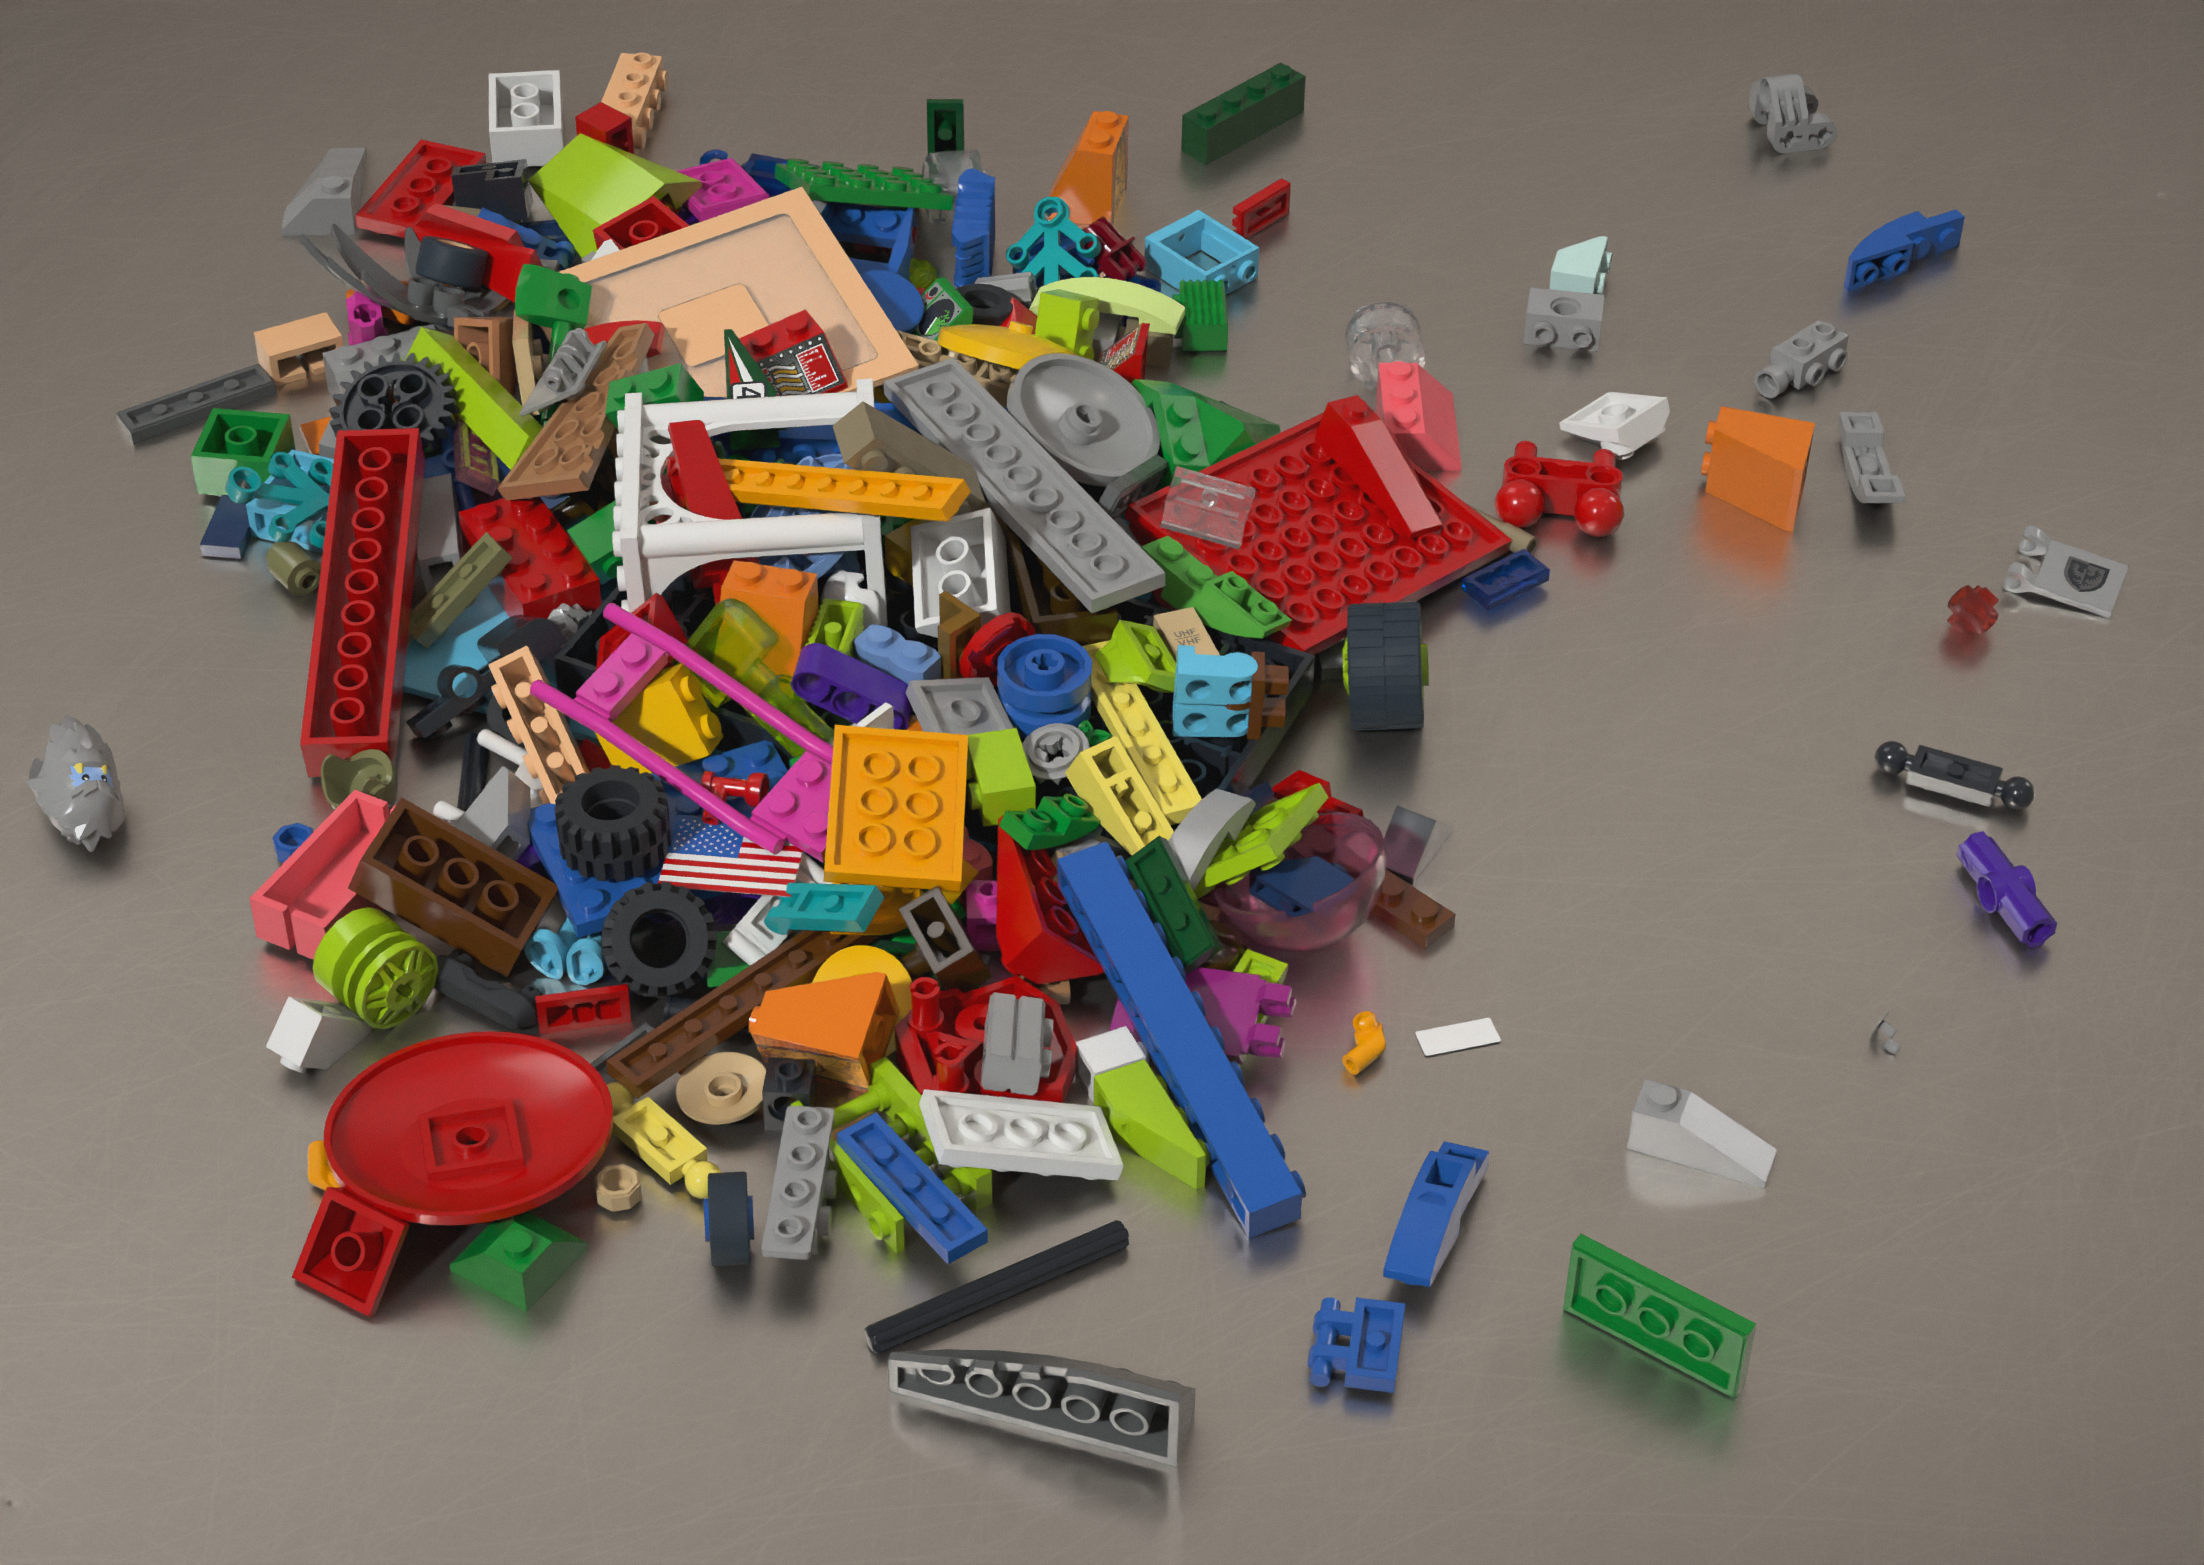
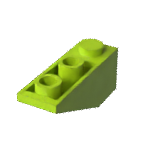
M1145 1059L1094 1076L1093 1106L1101 1107L1114 1141L1197 1190L1205 1187L1206 1166L1210 1164L1207 1148L1202 1139H1196L1192 1134L1184 1110L1180 1106L1175 1107L1169 1098L1168 1088L1162 1076H1155Z

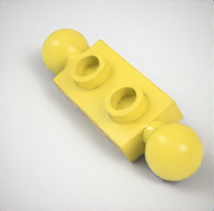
M618 1082L606 1084L611 1095L613 1108L612 1133L670 1185L685 1176V1186L692 1196L698 1199L708 1198V1174L722 1172L717 1165L708 1161L707 1148L650 1097L647 1096L634 1104L633 1094Z

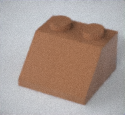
M454 317V338L514 396L515 385L518 380L512 343L514 318Z

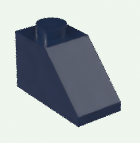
M1318 856L1281 861L1274 867L1264 871L1261 870L1260 866L1251 869L1249 872V893L1323 939L1353 902L1354 878L1341 865L1328 863Z

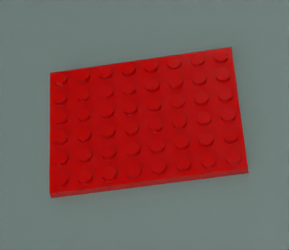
M1324 412L1129 504L1124 516L1125 519L1152 541L1169 536L1179 542L1186 551L1202 564L1208 566L1218 577L1233 571L1236 575L1244 578L1252 588L1267 600L1273 602L1280 611L1292 620L1289 627L1275 632L1268 637L1278 644L1313 655L1346 639L1347 609L1350 604L1415 602L1507 553L1512 543L1511 538L1411 460L1410 462L1442 525L1438 531L1409 539L1314 440Z

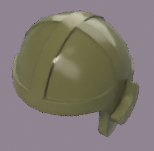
M375 749L363 750L346 759L339 758L334 754H329L325 757L321 766V782L324 795L333 810L354 790L388 802V808L396 802L398 792L396 768L390 758L382 751Z

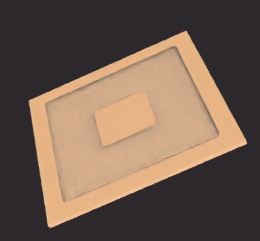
M803 187L560 271L562 274L576 275L579 281L592 286L587 325L584 329L618 321L642 320L662 322L666 330L661 354L647 359L648 370L652 371L681 363L704 391L705 397H727L724 329H732L737 337L741 338L805 309L824 331L847 381L848 388L840 392H856V379L873 378L874 388L882 385L883 381L919 369L918 363ZM540 326L550 343L552 328ZM616 426L607 445L614 460L618 457L616 435L619 434Z

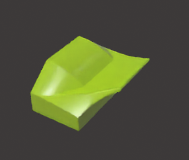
M1119 620L1111 640L1094 655L1109 682L1144 685L1157 692L1174 693L1176 662L1155 627Z

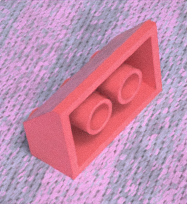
M1402 361L1379 363L1376 391L1377 415L1400 441L1408 458L1424 471H1461L1453 394L1418 363Z

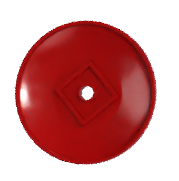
M494 1031L467 1032L436 1037L402 1048L383 1057L358 1074L346 1085L337 1096L326 1118L323 1132L325 1155L333 1177L342 1188L362 1201L401 1220L429 1225L484 1223L511 1217L539 1207L557 1198L581 1181L595 1167L609 1144L614 1120L612 1100L609 1089L599 1072L583 1057L555 1042L526 1034ZM470 1141H479V1143L473 1145H464V1143Z

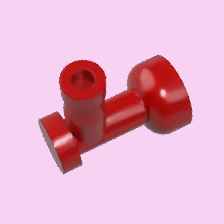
M705 771L701 780V785L724 802H726L728 796L744 797L746 803L753 808L769 793V777L767 773L755 772L749 775L747 780L717 777L716 772ZM704 810L702 821L705 824L718 825L720 820Z

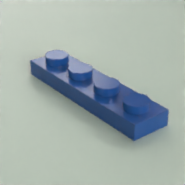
M877 1113L837 1133V1144L948 1265L988 1243V1229Z

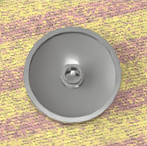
M1053 353L1041 355L1023 365L1009 387L1007 394L1008 413L1075 481L1093 486L1107 487L1109 483L1158 453L1160 437L1151 408L1146 407L1142 395L1127 380L1100 363L1072 354Z

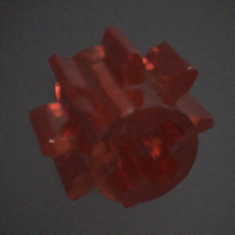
M1966 585L1950 598L1947 607L1953 614L1947 621L1959 633L1964 632L1966 635H1970L1973 632L1975 635H1981L1988 631L1997 621L1999 614L1993 606L1997 604L1999 599L1987 587L1982 589L1977 585L1973 589L1970 585Z

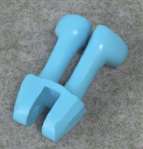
M567 916L557 933L549 929H539L532 933L525 944L524 952L528 961L538 971L552 979H561L567 968L568 976L572 982L577 985H587L596 982L602 977L607 968L602 952V931L580 939L577 937Z

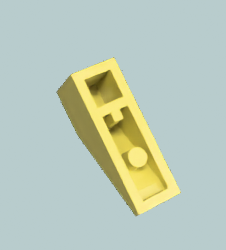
M1117 736L1080 752L1065 772L1079 798L1087 803V810L1101 821L1100 824L1131 856L1156 837L1161 836L1169 841L1174 833Z

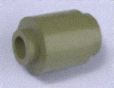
M287 541L276 542L270 547L266 555L268 570L292 594L296 596L307 595L318 587L321 564L296 542Z

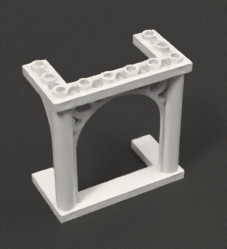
M873 378L856 379V392L643 405L642 392L625 393V410L617 411L619 434L616 435L618 457L615 459L617 482L614 484L616 506L613 509L615 531L612 534L614 557H622L623 566H617L619 591H627L628 599L621 601V608L632 613L656 592L661 595L668 585L683 573L699 565L716 560L865 550L868 590H874L879 598L880 625L888 626L880 515L843 512L722 520L701 516L683 509L666 495L661 484L662 475L667 466V458L674 456L668 432L669 423L701 420L709 437L740 430L834 425L862 401L875 408ZM649 502H656L658 504L650 506ZM659 515L672 516L670 519L660 524L647 523L649 520Z

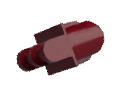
M1104 216L1090 224L1089 227L1082 229L1085 233L1094 234L1101 243L1100 253L1093 258L1100 266L1097 270L1098 274L1104 272L1108 278L1126 281V278H1133L1137 271L1142 272L1147 268L1145 257L1132 244L1135 237L1133 236L1126 240ZM1094 242L1086 243L1084 250L1090 249Z

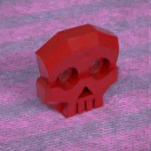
M1013 976L966 993L961 992L957 988L940 991L938 982L929 977H921L911 983L912 1009L894 1027L896 1061L900 1073L921 1095L924 1089L1058 1103L1065 1102L1077 1071V1045L1059 1002L1018 976ZM994 992L1015 995L1016 999H1020L1022 996L1041 998L1046 1003L1045 1018L1053 1019L1050 1047L1043 1046V1049L1052 1050L1049 1077H1040L1037 1093L1035 1092L1033 1096L1011 1093L1010 1089H1007L1005 1092L986 1090L981 1085L985 1021L990 995L992 996Z

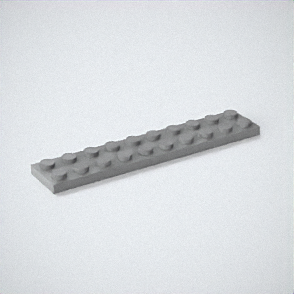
M954 357L883 381L884 395L925 438L973 465L987 504L1091 613L1165 586V572Z

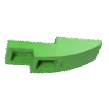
M1166 536L1141 546L1165 572V586L1160 597L1178 610L1194 607L1202 624L1228 634L1249 638H1264L1289 627L1292 620L1280 611L1273 602L1267 600L1252 588L1244 578L1236 575L1233 571L1218 577L1208 566L1202 564L1171 537Z

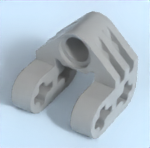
M1798 73L1762 77L1751 85L1748 103L1749 110L1759 124L1768 125L1767 138L1775 151L1786 154L1818 150L1828 147L1836 139V126L1825 113H1815L1819 106L1818 99L1810 87L1803 85L1802 78Z

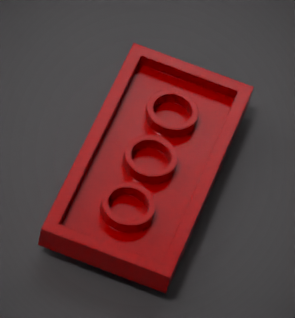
M421 139L355 215L356 227L378 234L405 238L406 228H413L434 202L449 206L455 204L451 179L454 167L487 163L486 153Z

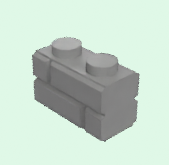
M996 992L992 996L990 995L984 1031L981 1085L983 1089L1001 1092L1010 1089L1011 1093L1033 1096L1035 1092L1037 1093L1040 1077H1049L1052 1050L1043 1049V1046L1050 1047L1053 1019L1045 1018L1046 1003H1044L1043 999L1026 996L1016 999L1015 995Z

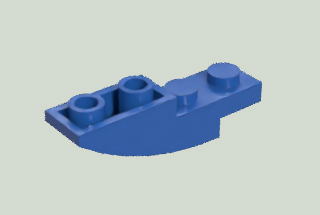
M1957 209L1929 218L1916 211L1878 228L1864 238L1849 256L1844 289L1851 291L1906 274L1909 271L1910 262L1959 247L1965 216Z
M1444 1141L1438 1152H1429L1415 1179L1397 1224L1384 1265L1383 1277L1399 1280L1408 1285L1431 1287L1459 1236L1460 1218L1489 1167V1151Z

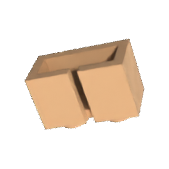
M327 312L254 332L258 362L275 382L276 387L307 378L306 371L296 355L300 354L312 374L316 376L325 373L322 353L344 346L342 335Z

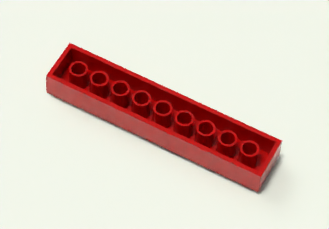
M419 428L337 431L300 740L308 777H321L322 763L329 754L346 759L363 750L375 749L385 753L396 765L425 471V457Z

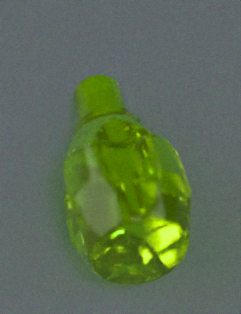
M914 256L913 259L911 258L909 282L915 288L927 289L939 278V271L930 261L917 260Z

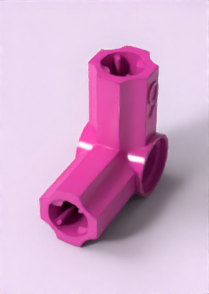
M354 292L351 297L346 299L350 346L373 340L379 336H387V330L383 326L380 304L371 301L357 292Z

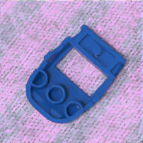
M827 202L820 215L838 241L893 249L888 264L849 258L860 275L870 270H887L897 273L909 281L911 276L909 272L911 258L913 259L914 254L912 227L917 228L918 223L914 208L908 207L907 211L854 203Z

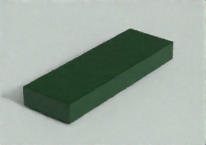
M1161 836L1156 837L1125 861L1138 889L1142 891L1146 899L1148 909L1154 921L1161 925L1165 933L1167 946L1172 956H1177L1180 959L1185 973L1189 974L1223 949L1167 839Z

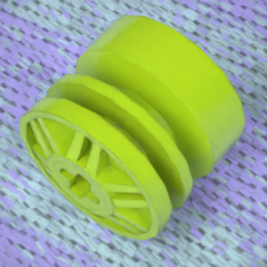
M365 907L351 911L328 930L315 952L313 972L316 982L341 1003L346 1004L353 1013L360 1016L368 1025L373 1028L388 1029L398 1026L412 1017L427 1001L435 986L438 964L435 954L422 942H418L413 935L406 933L382 911Z

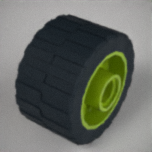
M1418 602L1360 603L1348 606L1347 637L1343 646L1344 689L1349 698L1351 726L1355 731L1420 729L1424 726V686H1429L1428 644H1422L1421 609Z

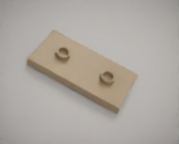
M514 310L512 343L522 406H524L543 374L542 362H544L541 339L534 340L532 323L516 316V311ZM536 410L530 414L535 416L540 415V412Z

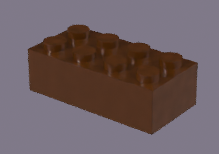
M402 797L364 853L348 886V889L449 946L462 950L463 953H468L474 960L506 978L522 954L528 939L536 931L558 891L557 884Z

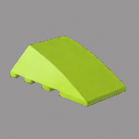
M581 133L528 180L551 216L558 223L562 232L574 245L581 259L592 251L597 252L592 230L652 196H655L659 201L664 199L675 209H678L703 186L702 182Z

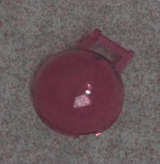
M1343 812L1318 813L1319 817L1300 831L1302 834L1301 839L1284 850L1285 858L1282 861L1318 856L1328 863L1341 865L1354 878V881L1341 891L1313 903L1314 912L1288 918L1285 911H1277L1249 893V874L1231 885H1227L1225 881L1215 884L1216 886L1209 893L1198 898V900L1207 905L1220 908L1223 915L1245 937L1272 950L1312 952L1328 948L1350 936L1369 918L1383 891L1387 854L1382 832L1371 820L1357 814Z

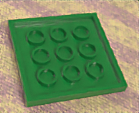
M788 158L787 164L776 163L775 179L792 190L803 187L811 200L952 211L954 196L942 190L943 185L933 183L932 179L923 178V174L915 173L912 168L895 166L892 167V172L879 170V166L858 164L857 170L844 167V163L823 161L822 167L809 164L808 160Z

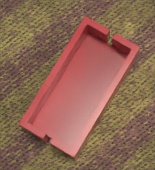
M354 790L249 898L256 936L288 950H291L296 945L298 954L314 960L315 952L324 935L339 919L351 911L365 907L380 911L384 910V908L348 889V886L361 858L390 815L388 802ZM394 805L393 808L390 810V814L396 805Z

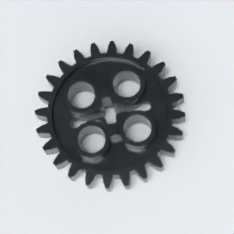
M395 352L392 362H386L384 356L380 355L377 366L373 367L369 362L365 361V372L361 374L352 370L350 373L354 381L352 383H340L344 394H334L332 398L337 406L329 409L333 418L330 425L335 433V437H337V431L419 428L423 452L427 447L438 451L439 448L435 440L437 438L448 440L449 435L445 427H454L457 424L453 414L460 412L456 403L459 397L448 373L444 374L439 363L432 366L427 356L418 362L415 353H411L406 361H402L399 352Z

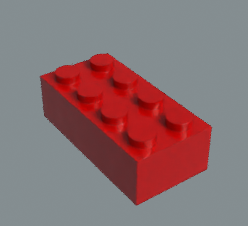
M540 496L531 499L523 498L507 501L505 498H501L458 512L465 553L487 532L513 557L505 565L503 572L497 578L492 579L487 585L509 617L521 614L548 619L553 609H557L562 603L570 607L577 603L583 611L589 612L592 610L593 614L602 604L599 578Z

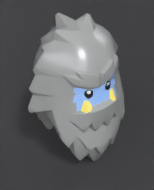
M65 715L59 725L55 722L50 725V741L46 744L43 761L39 758L33 760L27 784L35 794V802L43 809V813L49 816L51 823L61 831V835L67 836V841L74 842L77 845H85L88 851L93 852L99 840L112 837L111 832L117 831L125 817L123 808L124 797L120 790V781L118 780L112 751L107 743L104 744L100 734L89 724L84 726L70 715Z

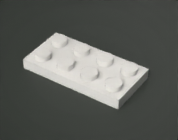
M927 1089L923 1091L919 1106L939 1164L955 1168L975 1167L994 1169L1000 1172L1038 1173L1044 1176H1073L1088 1180H1119L1124 1165L1101 1107Z

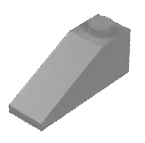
M1649 1079L1644 1080L1632 1112L1627 1144L1628 1150L1765 1188L1776 1157V1148L1693 1092Z

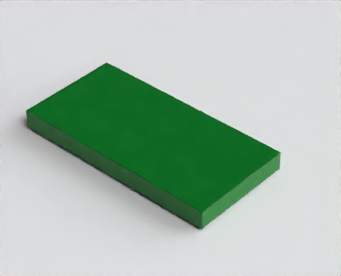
M1583 1234L1577 1237L1572 1243L1563 1309L1736 1399L1745 1387L1757 1324Z

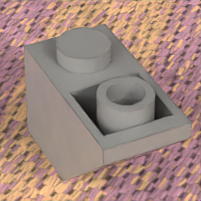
M502 766L495 776L489 780L468 810L459 818L454 827L516 861L530 844V832L527 825L530 817V787L509 769Z

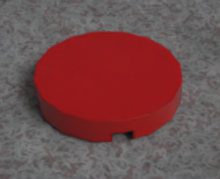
M1014 612L999 615L987 622L972 636L963 651L959 662L961 675L964 678L989 677L993 687H997L999 655L1007 645L1017 639L1035 635V628L1020 613Z

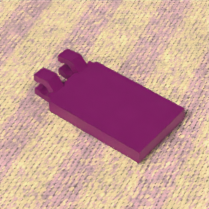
M1197 967L1189 974L1185 973V983L1190 992L1197 991L1203 1001L1206 1021L1210 1027L1216 1026L1222 1035L1225 1044L1224 1053L1229 1062L1235 1061L1237 1064L1243 1065L1244 1057L1248 1054L1282 1058L1286 1041L1285 1038L1281 1037V1027L1262 1023L1256 1024L1259 1013L1266 1016L1292 1018L1296 1000L1295 997H1291V986L1267 983L1266 980H1262L1261 975ZM1118 998L1109 1031L1127 1026L1136 1042L1141 1041Z

